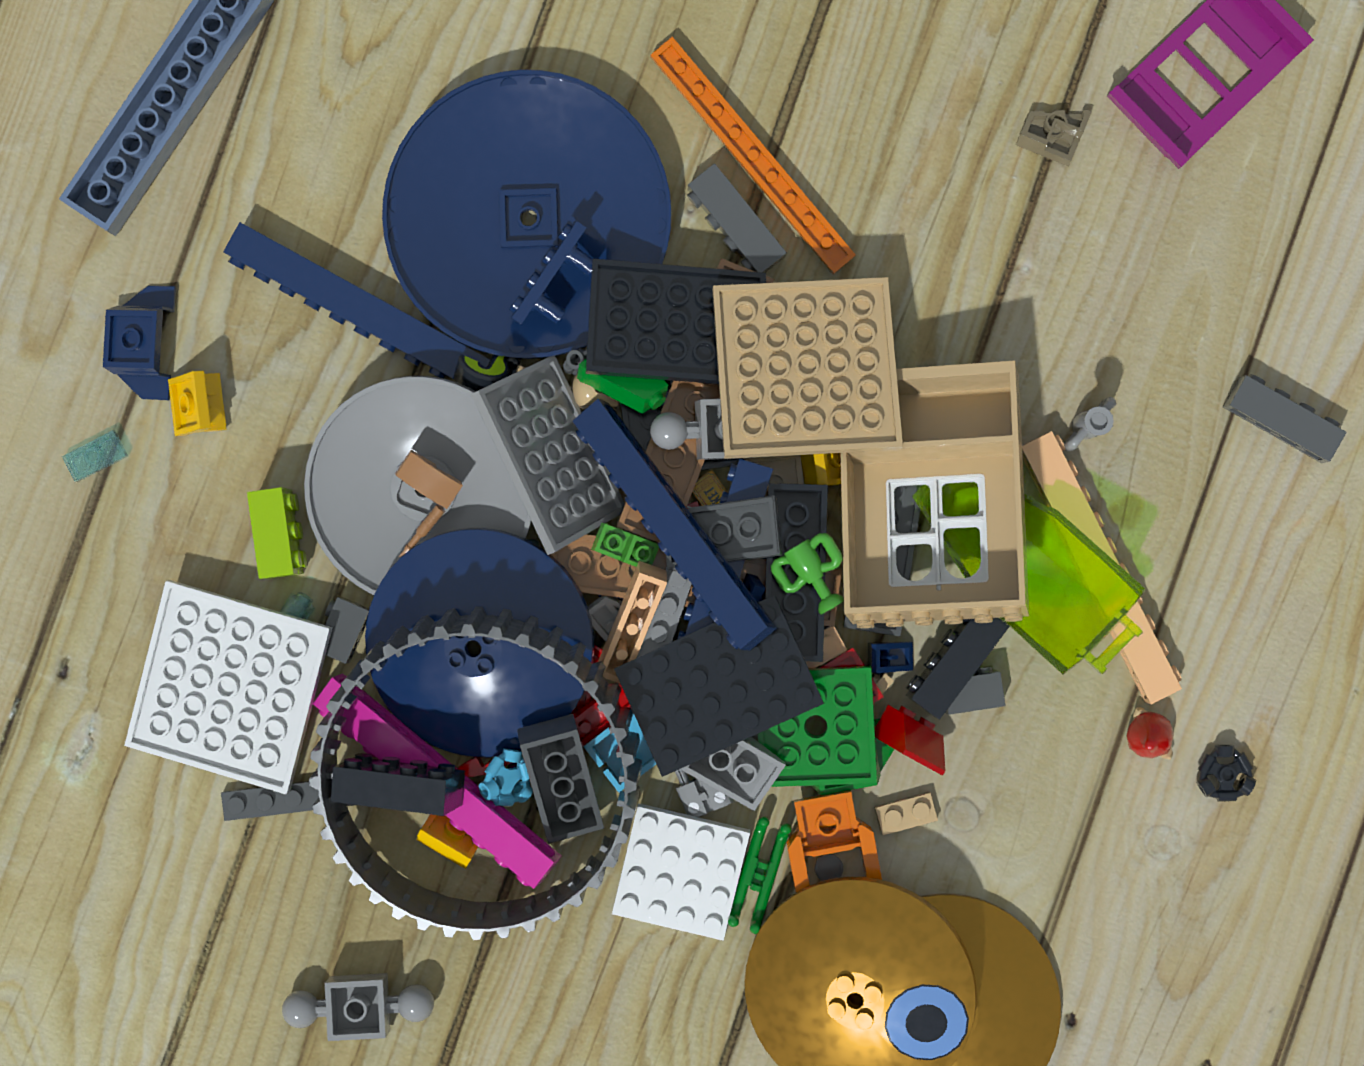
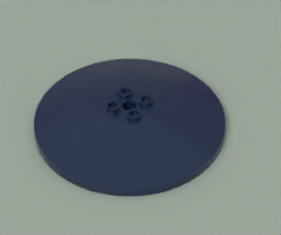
M466 528L453 530L427 539L412 548L390 568L382 579L371 602L366 622L365 643L367 655L379 641L386 643L396 629L404 626L411 631L419 619L426 615H429L434 621H438L448 609L455 608L460 616L470 615L475 607H483L486 615L499 616L503 609L511 610L513 619L523 622L530 616L537 617L538 627L548 632L556 627L562 629V640L568 642L571 646L581 642L586 646L584 656L591 663H593L594 632L591 616L582 592L572 576L551 554L547 555L546 551L540 546L513 533L496 529ZM452 636L449 640H444L443 638L429 640L424 646L420 647L417 644L408 647L400 657L394 654L387 658V663L379 672L375 668L370 671L379 695L398 720L427 743L448 752L472 757L499 756L502 754L503 748L521 751L517 729L570 715L585 691L582 688V684L575 677L565 672L559 664L543 657L540 653L509 641L494 640V638L476 636L475 638ZM475 640L480 643L481 653L479 655H473L468 651V641Z

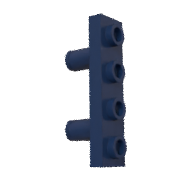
M578 221L572 226L567 223L558 237L562 240L556 250L552 247L542 260L546 265L541 273L538 274L535 271L527 282L526 286L530 289L525 297L518 296L509 310L513 312L510 319L520 325L530 311L536 310L557 324L565 309L546 297L544 290L563 263H570L587 276L591 274L593 258L577 248V241L587 227Z

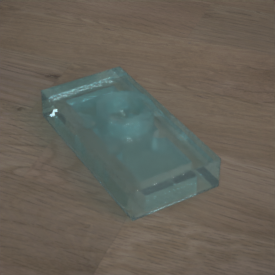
M113 430L62 456L75 482H79L128 457L116 431Z

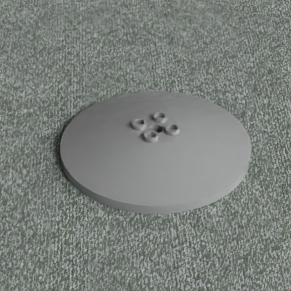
M404 376L381 381L354 394L342 403L322 426L313 443L306 466L304 481L305 503L311 528L319 545L332 564L346 578L370 594H375L382 579L400 559L399 556L404 551L406 544L416 534L418 526L437 504L395 475L410 450L432 461L438 469L458 479L463 485L447 509L444 508L445 513L414 547L439 534L466 528L496 529L513 533L525 539L528 535L532 521L471 394L476 391L454 381L431 376Z

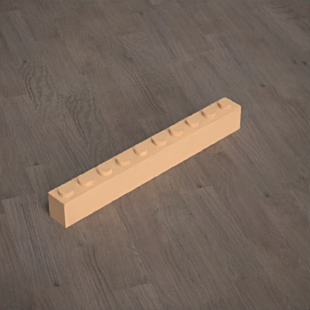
M1052 431L1022 445L1023 462L1144 702L1153 704L1181 690L1179 682L1182 678L1174 665L1170 666L1166 658L1169 652L1161 639L1157 640L1153 632L1156 629L1155 624L1149 614H1144L1140 606L1143 604L1139 592L1135 588L1131 589L1127 581L1130 578L1129 572L1123 563H1118L1114 555L1117 552L1115 544L1110 537H1105L1101 529L1104 527V523L1097 511L1093 513L1088 503L1091 501L1087 489L1084 486H1079L1075 478L1078 476L1077 469L1071 460H1066L1062 452L1065 450L1063 441L1059 435L1054 436Z

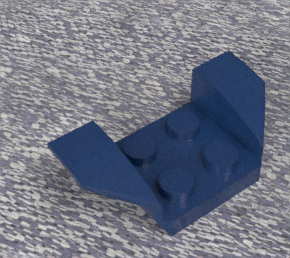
M147 286L124 305L106 310L103 368L118 375L141 399L170 400L168 379H171V375L159 373L163 312H175V286Z

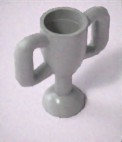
M1108 397L1098 407L1080 412L1074 417L1072 421L1074 433L1064 442L1065 451L1075 450L1083 439H1092L1098 435H1104L1111 430L1114 420L1110 410L1116 406L1115 398Z

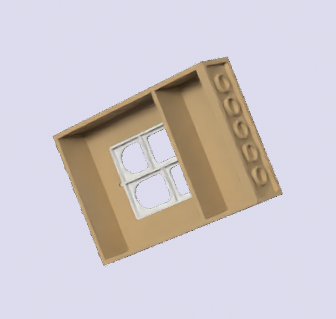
M1000 361L896 369L903 441L902 449L841 453L844 614L852 624H857V628H873L874 623H886L887 627H901L904 625V622L915 621V625L928 626L932 625L935 620H945V624H961L963 619H975L976 623H989L993 621V618L1005 617V621L1008 622L1022 621L1023 616H1029L1020 387L1016 362ZM947 483H977L979 512L976 515L948 517L943 514V485ZM899 486H929L931 529L928 532L918 533L896 532L895 489ZM976 527L980 530V567L971 577L964 579L956 578L947 571L945 566L944 531L951 528ZM901 545H931L932 568L929 574L917 581L903 578L898 572L896 565L897 547Z

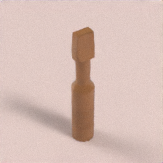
M438 504L435 505L416 529V534L406 544L404 551L399 556L400 558L414 548L419 540L429 533L445 513L443 507Z

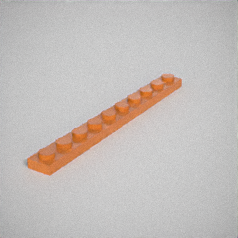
M671 37L650 55L651 59L830 272L834 275L851 261L856 254L676 40Z

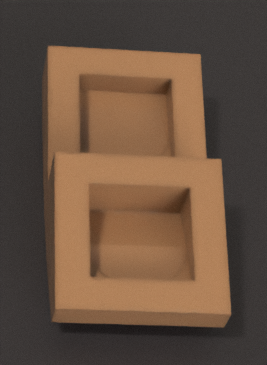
M410 450L395 473L406 484L446 509L463 486L461 481L438 469L435 463Z

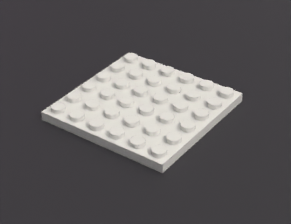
M167 580L124 746L287 795L290 793L333 627Z

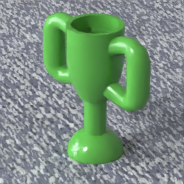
M819 533L811 540L803 541L785 552V556L776 558L771 564V572L780 588L786 593H794L806 583H812L821 598L818 607L820 615L844 601L843 596L831 594L822 579L824 572L836 569L842 562V553L833 538L827 533ZM820 543L823 544L829 554L830 562L821 563L820 557L815 550ZM790 564L799 576L794 583L790 582L782 565Z

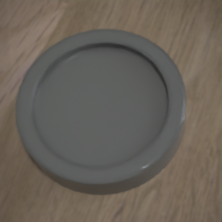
M834 854L821 855L815 863V873L821 881L840 878L843 874V863Z

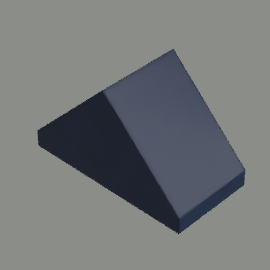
M913 642L868 643V666H871L872 673L913 671Z

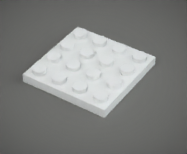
M638 803L612 914L724 941L728 917L730 916L750 836V829Z

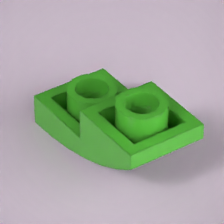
M601 523L591 550L637 567L639 561L652 565L659 545L608 524Z

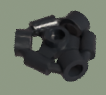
M1215 745V749L1209 755L1205 754L1198 767L1200 774L1196 783L1205 797L1216 798L1218 802L1237 801L1238 797L1248 796L1253 791L1256 779L1253 778L1251 770L1254 767L1245 753H1240L1235 749L1234 745ZM1216 757H1234V760L1229 764H1219ZM1239 773H1244L1245 775L1240 779L1237 790H1235L1233 784ZM1213 774L1217 778L1220 785L1217 791L1207 775Z

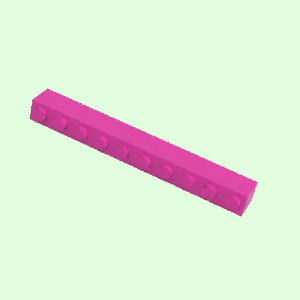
M340 674L332 677L314 701L313 705L319 709L321 716L325 717L329 712L326 706L342 686L341 683L347 677L346 675ZM358 686L354 688L352 694L357 696L349 709L345 708L343 717H346L347 720L341 728V732L348 738L358 741L362 745L364 752L373 755L372 757H377L379 760H382L383 757L400 758L402 763H410L412 760H423L428 762V766L438 767V764L443 763L451 764ZM465 776L463 805L446 814L450 818V823L458 830H464L469 834L476 846L481 849H487L494 855V859L499 865L512 870L523 885L531 886L534 889L543 882L562 855L503 806H495L492 800L484 799L479 791V786Z

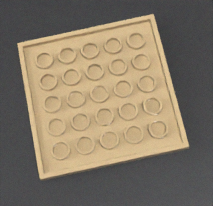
M888 277L713 286L724 459L902 449L903 441Z

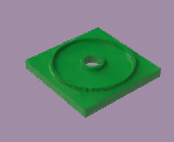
M871 666L809 668L825 704L758 733V742L786 763V766L771 787L877 783ZM818 715L826 720L827 729L823 734L812 735L807 731L805 724L810 716Z

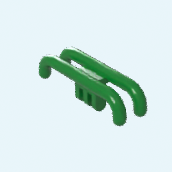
M766 816L760 817L755 826L736 888L730 916L728 917V925L730 927L738 926L749 886L751 890L759 892L750 922V931L753 934H758L761 929L785 845L792 830L790 824L783 823L778 830L769 861L758 858L767 827L770 823Z

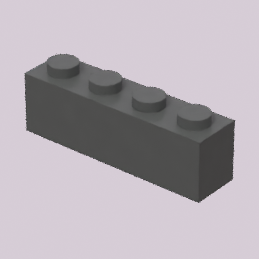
M715 163L688 184V191L690 193L687 197L697 209L701 206L708 214L705 217L708 224L715 231L719 228L724 234L723 242L732 253L737 251L741 255L743 267L755 272L766 273L785 258L786 251Z
M1245 375L1237 380L1223 405L1224 409L1320 463L1331 461L1347 433L1339 428L1341 425L1339 422L1329 417L1321 418L1314 414L1316 410L1305 403L1298 405L1290 400L1291 396L1288 393L1277 388L1275 390L1265 386L1266 382L1256 375Z

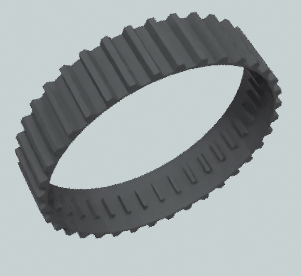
M475 607L470 615L460 616L455 608L448 609L438 621H434L429 615H426L419 619L411 631L401 626L396 629L386 643L379 641L375 644L366 657L356 664L341 683L342 686L328 702L326 707L329 712L319 723L316 733L322 738L311 751L310 756L311 760L318 763V768L309 779V786L319 791V797L312 806L313 812L324 817L326 825L320 834L323 840L333 841L337 849L332 857L335 863L347 864L348 868L353 872L349 881L353 886L363 883L371 891L369 901L374 905L384 901L393 907L392 917L399 920L403 916L408 915L411 918L417 919V927L423 931L430 925L442 927L445 937L452 938L458 930L469 931L473 940H480L483 932L496 931L500 938H508L511 928L522 926L527 932L535 930L538 920L544 917L553 922L559 920L563 907L568 903L575 907L580 906L583 903L587 887L598 889L602 884L606 867L614 868L621 845L626 844L640 794L641 787L638 785L642 770V760L636 758L640 737L639 733L629 731L633 712L631 707H621L618 699L622 689L619 684H608L603 677L606 666L602 661L591 663L584 656L586 649L584 644L579 642L571 646L568 642L562 640V629L556 627L548 632L538 627L537 617L530 616L523 622L513 619L511 610L503 609L499 616L486 615L483 607ZM452 636H469V638L483 636L494 638V640L509 641L523 648L532 649L543 657L559 664L565 672L570 673L582 684V688L588 691L598 703L597 708L600 712L604 713L610 723V734L614 733L618 743L616 756L617 758L621 757L623 764L619 774V782H624L625 792L620 791L617 806L623 807L621 816L614 814L610 829L614 830L610 838L604 836L599 853L595 857L591 855L584 868L577 873L573 872L570 878L561 884L554 885L547 891L526 898L502 902H474L448 897L428 890L402 876L382 860L362 836L352 820L347 805L345 803L331 802L333 766L338 765L337 750L341 746L338 735L347 720L346 717H343L345 708L349 709L357 698L352 692L356 686L362 689L371 678L367 673L373 668L379 672L387 663V658L396 654L397 657H400L408 647L417 644L421 647L426 645L429 640L440 638L449 640Z

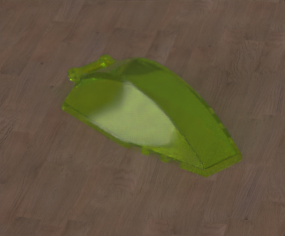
M964 482L943 485V514L948 517L976 515L979 512L977 483ZM922 485L912 498L931 525L930 487ZM1025 493L1029 616H1023L1022 621L1016 622L1005 621V617L1000 618L1062 675L1083 659L1096 671L1103 674L1107 670L1105 666L1134 636L1138 638L1143 633L1126 615L1144 593L1145 588L1058 510L1047 507ZM976 527L946 529L944 531V547L964 578L971 577L977 572L981 563L980 530ZM1119 623L1125 626L1126 629L1097 658L1091 654V651Z

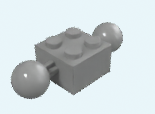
M700 399L695 401V421L685 422L680 415L673 412L662 413L653 420L650 433L657 446L670 450L681 446L686 439H696L697 460L724 459L720 399Z
M388 973L330 976L325 982V999L317 1000L313 994L307 991H295L284 1000L282 1015L284 1020L295 1028L308 1027L315 1022L317 1017H326L328 1041L386 1038L390 1032V1013H400L403 1018L411 1022L423 1021L433 1011L434 997L428 988L418 984L406 987L398 996H389Z

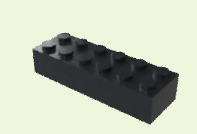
M769 483L768 496L777 497L783 555L766 557L765 599L773 595L776 596L805 661L823 662L824 613L820 615L818 611L821 601L820 596L812 583H806L794 593H786L780 588L771 572V564L776 558L785 556V552L803 541L811 540L819 533H826L828 485ZM820 543L815 550L820 557L821 563L826 562V549ZM790 564L782 565L790 582L794 583L799 576ZM824 572V573H823L824 576H822V579H823L824 582H825V572Z

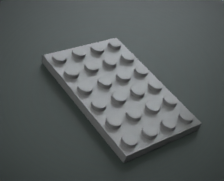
M555 356L541 360L471 394L547 555L562 549L600 527L601 523H606L622 514L625 503L618 488L608 477L610 474L609 470L605 465L601 466L594 459L592 447L589 443L585 444L576 434L578 428L573 423V420L582 412L575 402L570 386Z

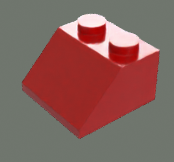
M888 705L875 727V737L903 755L943 776L946 771L944 736L934 731L936 725L923 717H920L919 721L915 720L916 713L903 706L897 710Z

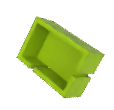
M283 487L247 492L259 579L304 574L303 568L307 567L305 551L300 550L299 539H303L302 525L295 520V511H299L297 494H293L292 489Z

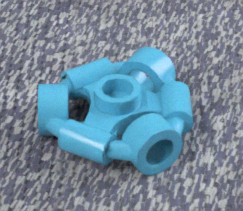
M503 748L501 755L498 757L494 756L484 771L486 773L484 781L479 784L481 795L486 800H492L495 806L512 807L515 802H526L533 793L525 761L522 757V751ZM504 761L514 762L517 765L514 768L507 769L504 767Z

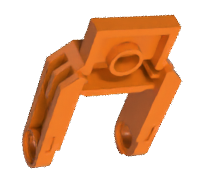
M851 790L794 800L798 826L786 843L795 893L810 886L805 863L806 856L815 857L848 851L860 846L865 877L882 880L874 832L871 826L855 816Z

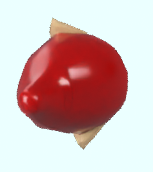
M1142 707L1136 708L1133 721L1129 725L1126 735L1129 749L1140 757L1156 758L1160 756L1171 760L1173 756L1172 741L1174 733L1170 721L1161 714L1149 712Z

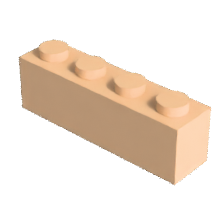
M642 561L638 562L598 662L602 661L606 666L603 673L604 678L620 683L614 668L637 658L667 585L666 570Z

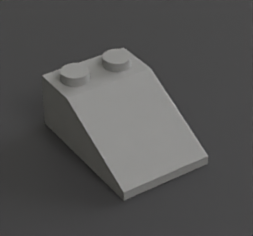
M750 737L683 767L681 770L755 811L786 766V763L753 737Z

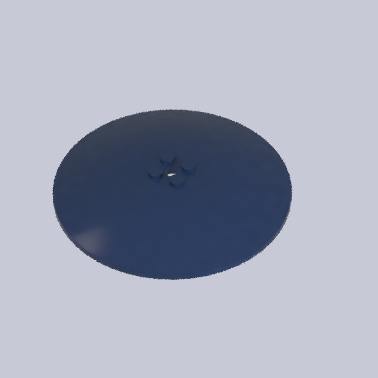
M543 70L503 71L472 80L450 91L428 108L409 129L393 158L386 179L382 210L383 232L388 256L401 286L414 305L441 331L467 346L493 355L525 359L552 357L587 346L591 274L587 276L568 262L563 263L544 292H546V297L565 309L557 324L534 310L533 312L530 311L523 323L519 325L510 319L513 312L509 309L518 296L525 297L530 289L526 286L527 282L535 271L538 274L541 273L546 265L542 260L552 247L555 250L562 242L558 237L567 223L572 226L576 221L587 227L577 241V248L593 259L663 264L671 231L670 190L661 159L650 137L630 112L614 98L593 85L560 73ZM526 211H533L537 215L536 222L531 226H526L521 222V216Z

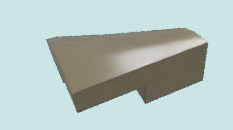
M1086 109L1082 113L1065 114V110H1055L1052 113L1030 111L1016 145L1069 166L1092 111Z

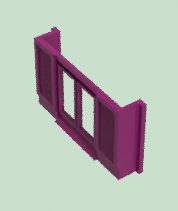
M1207 0L1119 85L1112 89L1107 97L1179 169L1299 53L1311 44L1314 39L1276 0ZM1203 23L1251 71L1231 92L1183 44ZM1175 50L1222 98L1203 119L1154 71Z

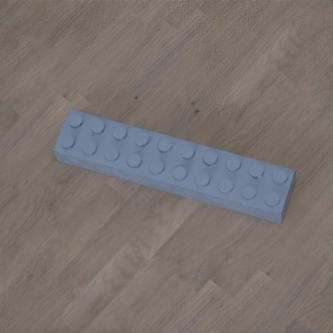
M192 0L59 200L116 236L274 0Z

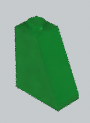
M586 360L579 363L577 379L581 383L593 387L595 390L642 414L650 408L653 410L657 409L666 400L668 384L665 380L585 374Z

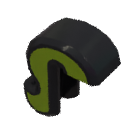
M460 355L453 379L459 384L478 391L516 373L522 358L493 355L487 367H484L480 362Z

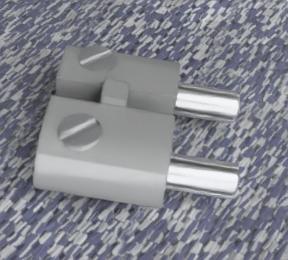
M681 769L675 771L680 783L676 790L687 815L700 817L735 801L697 778L689 781L686 772Z

